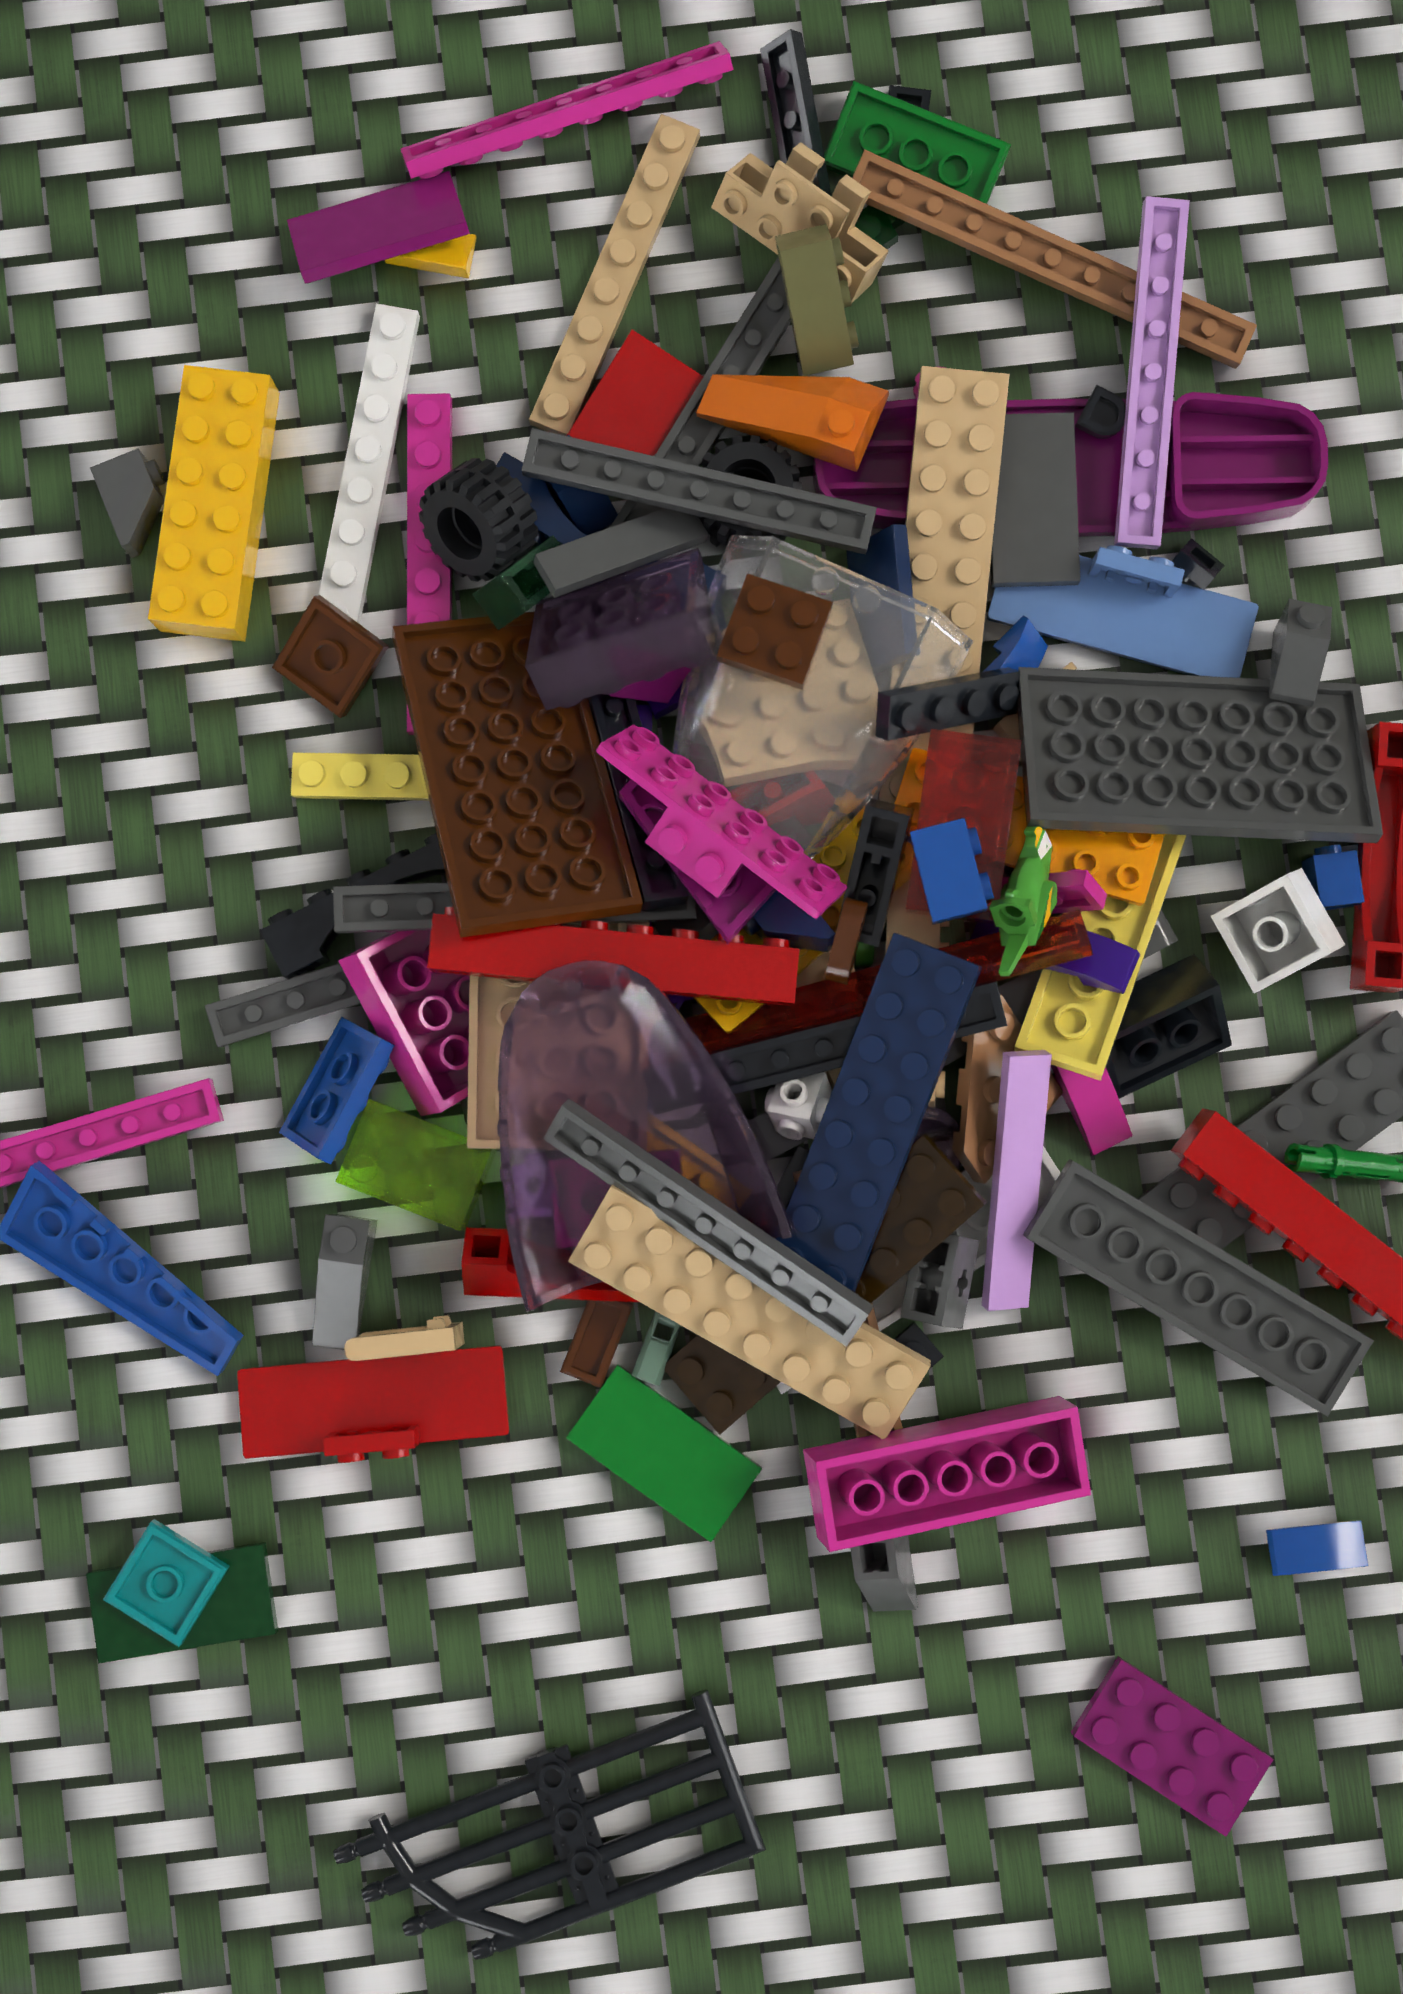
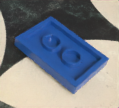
M341 1016L279 1133L317 1159L331 1165L336 1154L345 1146L347 1134L357 1115L367 1105L369 1093L379 1074L386 1069L390 1054L395 1045Z

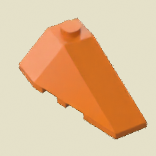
M712 374L696 415L697 417L748 435L760 436V439L766 441L770 439L780 446L857 472L888 399L889 391L850 377Z

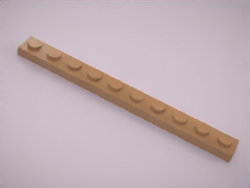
M864 150L852 179L871 191L865 204L1133 323L1137 271L870 151ZM1182 292L1178 344L1236 369L1241 364L1257 325Z

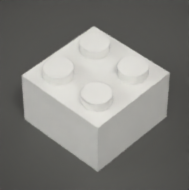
M1302 868L1278 878L1211 916L1253 993L1272 985L1345 946L1344 941Z

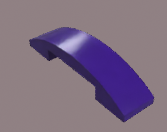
M992 914L980 915L964 953L967 957L1001 965L1005 946H1001L999 927L995 926ZM1048 920L1036 945L1027 946L1018 962L1077 976L1083 985L1124 994L1140 953L1138 950L1099 934Z

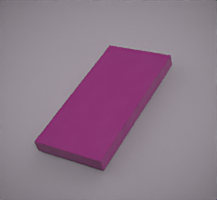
M449 171L442 172L432 178L419 179L287 220L299 269L305 284L470 234Z

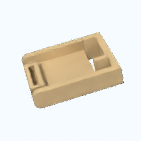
M449 1315L434 1316L433 1319L427 1320L426 1326L364 1332L359 1337L346 1341L344 1347L345 1355L351 1361L454 1351L465 1344L463 1322L452 1323Z

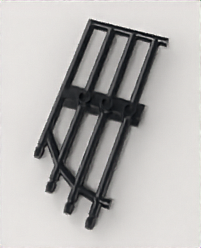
M702 1690L691 1696L695 1706L693 1711L573 1757L567 1743L556 1748L547 1749L538 1753V1755L525 1759L528 1774L391 1826L385 1813L375 1815L368 1820L374 1833L356 1839L354 1843L348 1842L339 1846L333 1851L336 1863L342 1864L356 1860L357 1856L363 1857L383 1849L398 1873L385 1877L383 1881L377 1880L361 1889L364 1902H375L383 1899L385 1895L391 1896L409 1888L413 1889L436 1908L425 1911L424 1915L417 1914L402 1923L404 1934L406 1936H416L425 1932L427 1928L431 1930L455 1920L495 1933L493 1938L486 1937L471 1946L472 1955L477 1960L493 1956L494 1952L501 1953L765 1851L766 1847L708 1690ZM697 1728H703L711 1753L587 1800L578 1774ZM718 1770L727 1796L603 1843L594 1817ZM533 1791L537 1794L544 1814L542 1818L417 1866L401 1844L405 1840ZM734 1813L743 1839L627 1884L618 1885L610 1863L611 1860ZM549 1834L552 1836L560 1858L558 1861L456 1899L432 1880ZM567 1878L575 1900V1904L525 1923L485 1910L488 1907Z

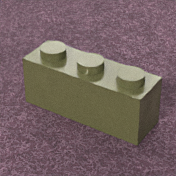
M826 224L775 236L797 355L803 376L854 365L852 349L858 348L859 343L854 321L847 322L844 308L852 306L847 280L839 281L837 266L844 264L839 237L832 239Z

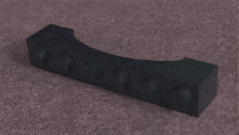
M437 833L430 835L424 840L426 846L410 853L409 849H404L389 856L385 860L387 866L371 873L370 869H365L353 874L346 879L347 886L409 884L420 879L446 874ZM325 889L312 895L307 899L309 905L294 913L292 909H286L273 915L268 919L270 925L260 930L283 977L291 979L303 975L330 961L326 953L339 935V933L334 932V901L331 889Z

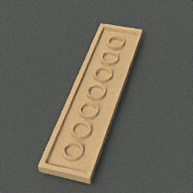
M614 1185L610 1186L568 1260L571 1264L881 1439H885L931 1366V1360L864 1322L846 1347L657 1218L651 1208Z

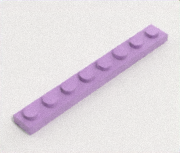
M1146 196L1142 205L1114 545L1156 550L1161 546L1190 200Z

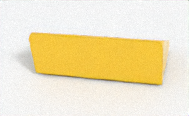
M473 234L461 236L386 259L385 263L469 279L477 236Z

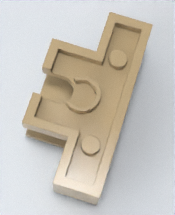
M801 142L792 149L787 163L785 164L779 160L776 162L774 169L750 153L727 171L711 208L776 254H778L775 236L826 224L831 238L839 237L844 264L837 266L839 281L847 280L851 303L872 285L889 250L855 227L871 191L847 174L838 181L832 196L813 184V180L817 171L823 166L825 159Z

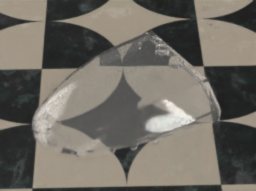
M732 535L708 591L689 652L692 669L682 684L673 754H679L689 759L694 764L696 772L708 781H714L723 785L731 793L733 800L745 809H752L760 813L766 819L767 826L781 836L794 839L802 846L803 853L812 859L853 821L855 816L871 798L878 794L884 783L896 768L903 763L911 748L921 736V734L890 741L875 737L878 692L957 677L974 641L939 609L776 537ZM747 573L833 602L829 619L803 690L717 661L718 650Z

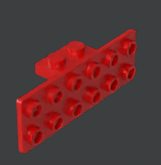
M500 1345L372 1360L351 1361L349 1359L243 1368L237 1372L243 1456L246 1459L324 1452V1456L337 1455L338 1463H349L365 1460L364 1453L382 1451L383 1459H393L409 1456V1449L416 1448L420 1443L507 1435L510 1431L503 1348Z

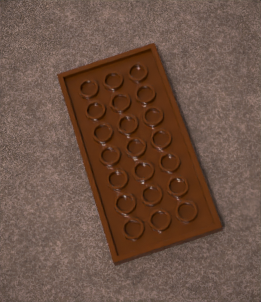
M553 609L393 626L392 639L460 938L641 913L643 902L605 760L596 752L600 741L564 610Z

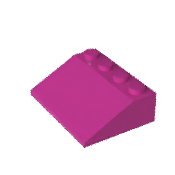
M431 930L393 931L338 961L377 1035L395 1045L390 1054V1060L420 1116L441 1113L468 1097L470 976L430 972L427 964Z

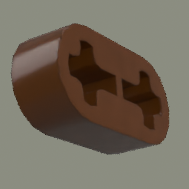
M845 898L826 969V980L844 985L848 984L867 914L868 903Z

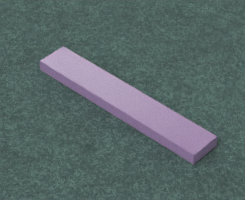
M1046 1050L1003 1052L982 1293V1306L987 1311L1029 1307L1034 1242L1027 1239L1023 1234L1038 1209L1052 1054Z

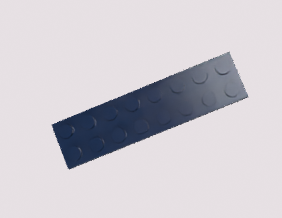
M893 933L775 1238L854 1293L982 969V966L899 933Z

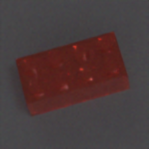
M931 729L917 830L965 818L967 829L976 827L982 849V854L975 855L978 872L988 873L994 898L986 900L988 907L986 912L958 918V920L995 924L989 907L992 900L1000 899L1022 740ZM913 853L906 913L930 916L915 854Z

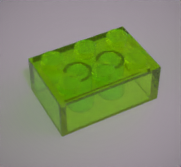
M368 1099L335 1182L455 1230L462 1231L467 1227L497 1149H467L466 1135L377 1100Z

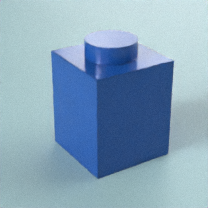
M1341 845L1315 848V855L1302 861V869L1326 911L1351 908L1365 902L1357 850L1342 852Z

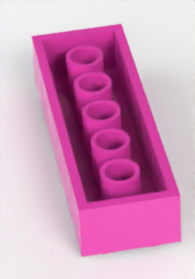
M1061 1396L890 1431L885 1439H881L876 1435H869L803 1449L817 1538L829 1552L1091 1495L1078 1407Z

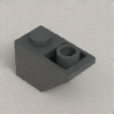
M908 1535L851 1548L855 1581L873 1612L916 1610L918 1608Z

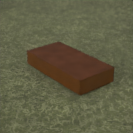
M588 1300L560 1372L601 1388L634 1304L630 1302Z

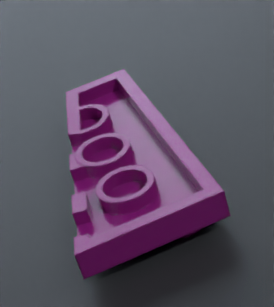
M632 779L619 791V798L647 836H649L667 809V806ZM664 858L727 944L731 942L776 891L775 888L743 865L726 891L717 898Z

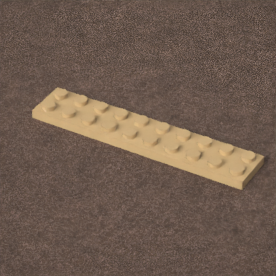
M922 366L920 369L905 521L908 534L918 655L891 666L889 690L975 674L980 671L1010 374ZM974 723L894 739L896 743L894 755L882 757L878 800L895 804L913 748H920L970 763Z

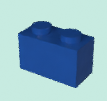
M965 818L911 831L910 839L932 925L986 912L988 909L986 900L993 899L994 896L988 873L978 872L975 855L982 854V849L976 827L967 829Z

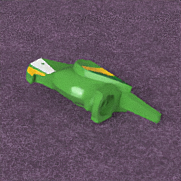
M1040 826L1025 828V843L1007 884H1004L1001 889L1000 899L992 900L989 907L995 926L999 927L1001 946H1005L999 968L1000 976H1010L1027 946L1036 945L1057 904V884L1049 880L1052 843L1046 830H1043Z

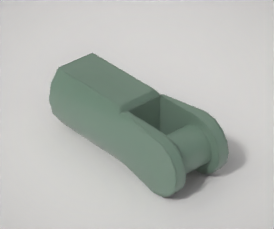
M656 1311L654 1312L631 1374L633 1377L660 1386L665 1373L666 1362L670 1359L681 1325ZM657 1323L673 1328L670 1340L653 1335Z

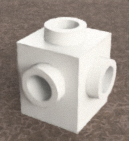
M821 1072L778 1083L775 1087H771L768 1090L765 1099V1111L768 1113L775 1131L792 1140H800L802 1137L814 1139L832 1093L826 1073Z

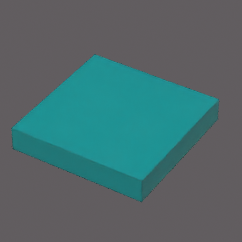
M154 1519L149 1523L103 1600L180 1647L230 1566Z

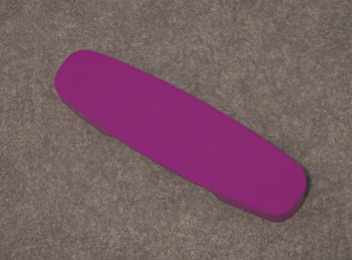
M1190 392L1182 395L1177 401H1173L1162 533L1250 525L1292 517L1304 509L1323 486L1328 470V442L1324 426L1317 416L1301 404L1250 396ZM918 398L886 401L857 472L814 458L813 485L815 493L877 507L872 528L885 529L892 524L905 525ZM1088 399L1007 400L1006 414L1074 412L1079 537L1115 536L1124 426L1115 436L1107 439L1096 438L1076 428L1075 425Z

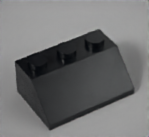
M1195 954L1135 982L1106 1064L1107 1072L1119 1099L1232 1046L1220 986Z

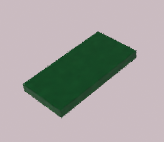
M266 1542L207 1551L230 1567L180 1647L103 1600L123 1566L93 1570L86 1573L98 1664L276 1634L278 1632Z

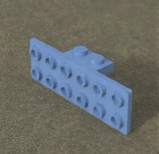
M1110 545L1107 548L1100 547L1093 559L1079 555L1080 583L1078 585L994 588L987 613L989 621L1012 627L1024 615L1031 621L1040 635L1192 676L1240 678L1258 612V605L1256 603L1183 584L1182 579L1185 570L1174 567V563L1168 559L1161 557H1150L1149 560L1132 556L1131 550L1116 545Z

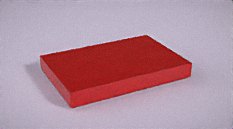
M632 329L567 435L577 439L655 456L704 376Z

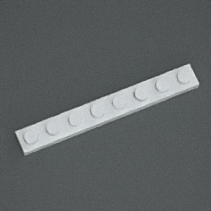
M377 303L319 589V595L359 624L420 321V315L417 310Z

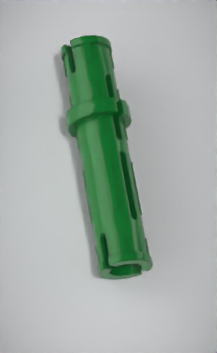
M1292 1143L1286 1149L1284 1156L1285 1164H1289L1287 1167L1293 1172L1319 1174L1323 1179H1337L1338 1176H1348L1403 1183V1163H1400L1403 1162L1402 1154L1392 1155L1346 1150L1337 1144H1324L1323 1147H1314Z

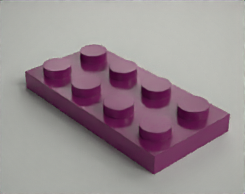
M1119 1656L1071 1730L1075 1738L1225 1837L1230 1832L1274 1760L1270 1755Z

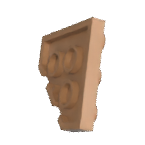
M1000 994L1008 1026L962 1037V1041L967 1042L965 1069L959 1068L956 1105H961L962 1109L960 1132L953 1133L952 1150L973 1182L986 1184L993 1175L1003 1052L1014 1051L1022 1027L1002 994ZM1051 1071L1047 1111L1063 1094Z

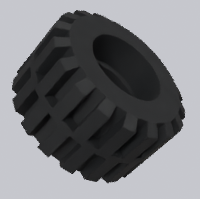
M741 435L732 437V445L727 446L724 441H721L715 445L714 454L707 452L702 458V467L802 490V482H799L800 472L797 465L791 466V455L786 450L778 453V444L770 439L767 445L760 444V436L751 435L750 442H742ZM698 516L710 535V542L716 547L720 543L724 544L725 552L733 555L736 548L744 549L743 556H753V549L760 548L763 554L771 550L772 543L775 542L779 546L786 539V536Z
M472 458L468 462H463L425 489V495L421 497L419 504L422 508V511L419 512L420 522L425 527L422 531L425 538L429 539L432 545L431 549L435 555L438 554L442 558V563L448 568L452 567L457 575L463 578L468 576L471 581L479 582L481 579L489 581L505 571L533 548L536 543L534 538L538 536V527L534 523L537 520L536 510L531 508L530 503L532 500L529 494H525L521 488L522 483L517 478L513 479L509 475L508 469L502 465L497 467L492 460L485 459L481 461L480 458Z

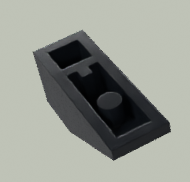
M872 798L865 805L842 907L846 897L868 903L860 942L879 947L903 859L914 809Z

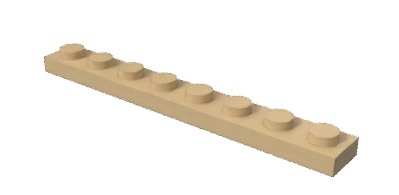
M660 115L530 415V425L547 432L566 436L584 408L699 141L700 129L666 115Z

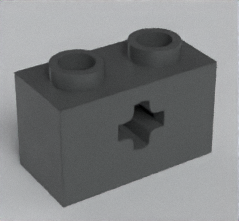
M950 1234L909 1270L900 1317L941 1327L963 1329L980 1240Z

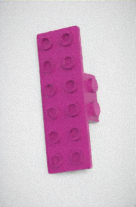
M632 725L601 742L596 749L600 756L667 806V809L645 843L715 897H720L726 891L743 865L815 919L821 916L847 889V886L840 881L836 871L825 864H817L803 853L804 850L798 842L790 837L779 835L767 826L766 819L760 813L752 809H745L731 798V793L723 785L714 781H708L696 772L694 764L689 759L667 750L659 743V738L652 731L644 727Z

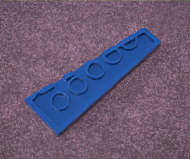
M38 1161L30 1166L0 1224V1240L214 1375L219 1376L225 1370L244 1335L45 1164Z

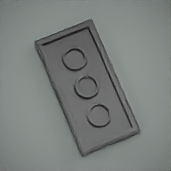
M1074 412L1006 414L991 553L992 587L1078 585L1080 583Z

